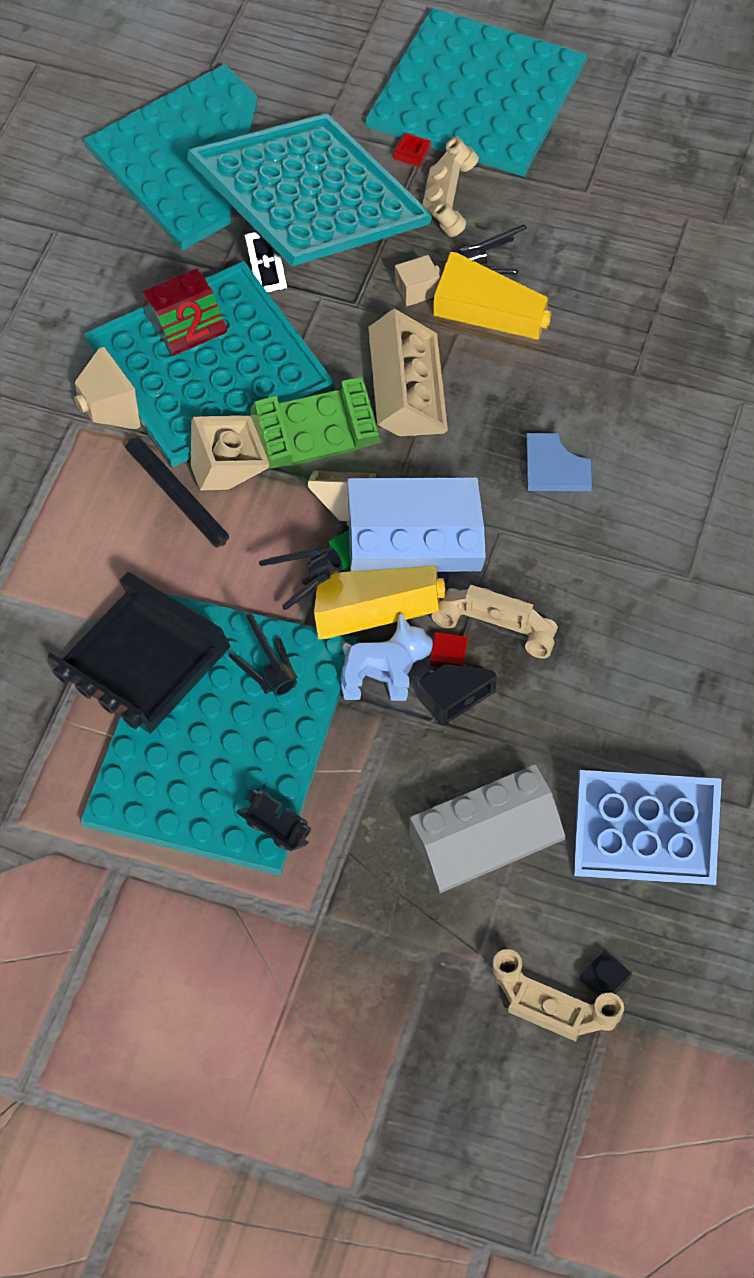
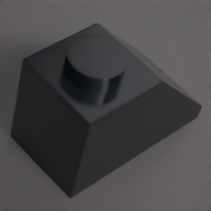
M445 664L436 671L430 670L421 677L420 681H418V699L443 727L495 693L497 675L493 670Z

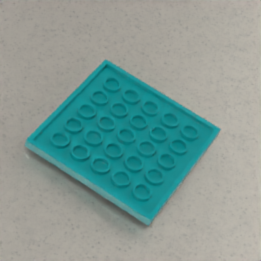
M432 8L368 114L366 127L402 138L405 132L431 140V148L447 152V143L452 138L459 137L466 146H470L478 155V163L525 177L587 62V54Z
M327 113L189 149L187 160L292 267L429 225L432 214Z
M244 261L205 278L212 289L227 327L228 333L172 356L147 318L145 307L84 333L85 342L94 355L98 349L105 347L135 388L140 423L171 468L191 459V421L193 417L251 416L250 410L255 401L277 396L278 402L284 403L335 390V382Z

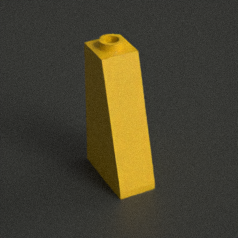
M450 252L434 295V316L539 340L542 328L548 329L551 311L547 310L548 297L455 252Z
M436 566L335 573L331 575L330 579L317 586L314 615L318 639H328L398 622L399 614H404L406 620L439 612V598H445L444 578H438Z

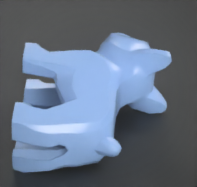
M399 614L396 632L389 641L356 643L353 646L345 643L343 645L345 655L344 667L341 672V691L344 700H360L361 690L358 687H362L363 678L369 676L386 682L391 701H405L408 696L407 688H409V676L407 675L415 661L422 660L430 655L433 647V641L430 636H427L424 629L410 626L405 620L404 614Z

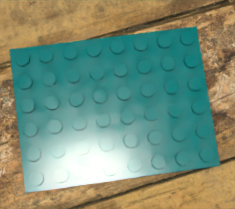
M167 594L221 627L231 647L151 734L140 727L136 730L131 728L120 717L82 815V827L282 876L289 851L275 845L273 839L264 832L257 831L248 826L246 820L236 812L239 809L250 806L251 803L247 801L248 796L256 789L259 792L264 790L282 803L277 813L279 817H281L285 808H289L301 817L342 693L341 672L345 659L343 645L348 643L353 646L357 643V638L340 635L328 639H318L317 628L252 614L277 660L280 661L281 658L275 639L277 637L281 638L291 666L298 676L296 686L288 693L275 696L271 691L265 694L261 686L229 658L231 652L235 653L264 678L265 673L263 670L270 661L246 618L248 612Z

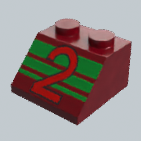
M198 268L142 291L145 314L172 356L228 333L212 289Z

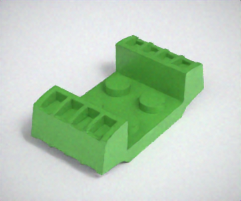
M363 377L341 381L340 390L279 403L277 396L255 401L250 410L254 426L270 464L268 469L304 464L351 453L360 448L381 443Z

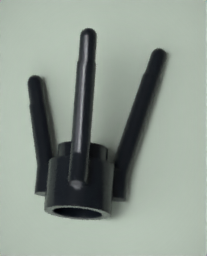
M522 224L481 242L459 248V254L478 264H486L487 250L514 241L512 235L525 230L527 226ZM489 268L501 275H517L519 273L518 269Z
M316 545L308 550L259 561L260 566H267L307 557L311 558L307 563L310 575L302 580V584L306 586L282 605L284 610L289 609L318 585L330 579L331 575L342 570L341 557L334 548L327 547L321 550Z
M248 613L246 618L270 661L263 670L265 673L264 678L235 653L231 652L229 658L255 680L265 694L272 691L275 696L284 695L296 686L298 676L291 666L281 638L277 637L275 639L281 658L280 661L277 660L255 618L251 613Z

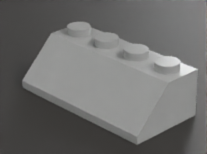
M536 764L411 816L409 823V836L439 893L561 842L566 837L552 792Z

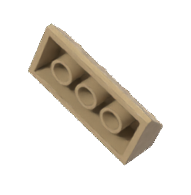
M393 309L368 327L377 425L399 437L444 434L448 431L437 333L400 311Z

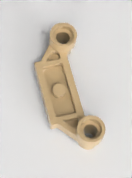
M459 137L452 138L447 143V152L434 166L430 167L422 204L440 222L441 229L449 237L457 236L466 226V220L458 211L452 209L459 171H469L478 162V155L470 146H466Z
M470 585L469 589L461 591L453 588L448 589L445 593V598L439 601V612L432 613L433 621L444 628L455 627L460 615H467L526 634L528 640L525 648L529 654L537 658H547L550 656L555 644L553 638L558 629L557 624L553 620L542 618L533 609V604Z
M501 950L493 959V973L497 983L502 987L510 1002L509 1013L575 1042L579 1035L599 1030L610 1031L614 1029L623 1016L624 1004L616 994H601L596 999L595 1004L590 1005L525 977L521 972L522 959L514 950Z

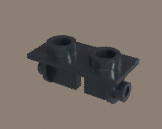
M256 789L253 790L247 799L251 803L250 806L239 809L236 812L246 820L248 826L270 836L274 844L281 849L294 851L309 843L305 839L311 832L308 821L289 808H285L281 817H279L277 813L282 803L264 790L260 792Z

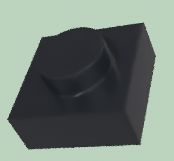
M604 950L581 973L580 981L598 996L604 993L616 994L631 979L632 973Z

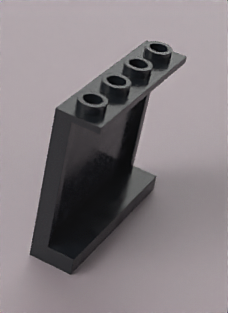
M127 571L119 580L125 591L124 595L63 659H60L51 652L47 657L54 666L53 674L64 684L73 683L75 688L85 698L90 699L93 696L108 713L114 714V712H117L131 728L136 730L140 727L151 734L231 646L221 627Z

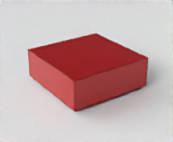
M404 132L393 152V159L420 167L431 148V140Z
M435 632L430 666L439 668L445 664L464 666L468 637Z

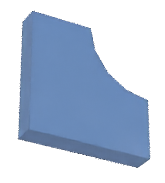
M527 433L528 491L591 492V459L577 457L568 452L561 444L559 434Z

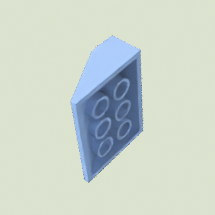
M348 478L350 572L436 566L437 572L482 570L486 558L485 536L477 478Z
M578 770L574 876L716 885L722 779Z

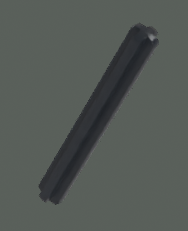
M140 437L129 438L128 443L125 445L129 454L214 547H223L229 539V534Z

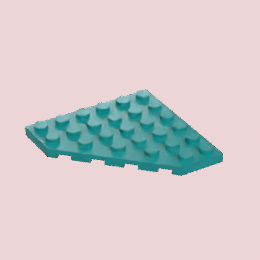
M223 64L84 139L85 147L183 251L229 225L233 208L221 193L187 160L189 149L250 134L253 128L254 114L257 111L258 97L226 64Z

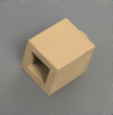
M429 255L395 265V286L406 306L434 298L442 273L438 265H433Z

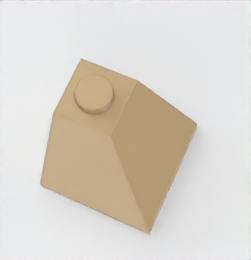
M105 347L98 349L75 381L77 395L74 396L76 406L81 413L86 412L95 423L129 429L141 427L135 388Z
M251 416L193 417L191 421V468L200 491L229 490L268 469L270 464Z
M313 470L308 480V488L339 521H347L346 525L349 526L348 478H376V473Z

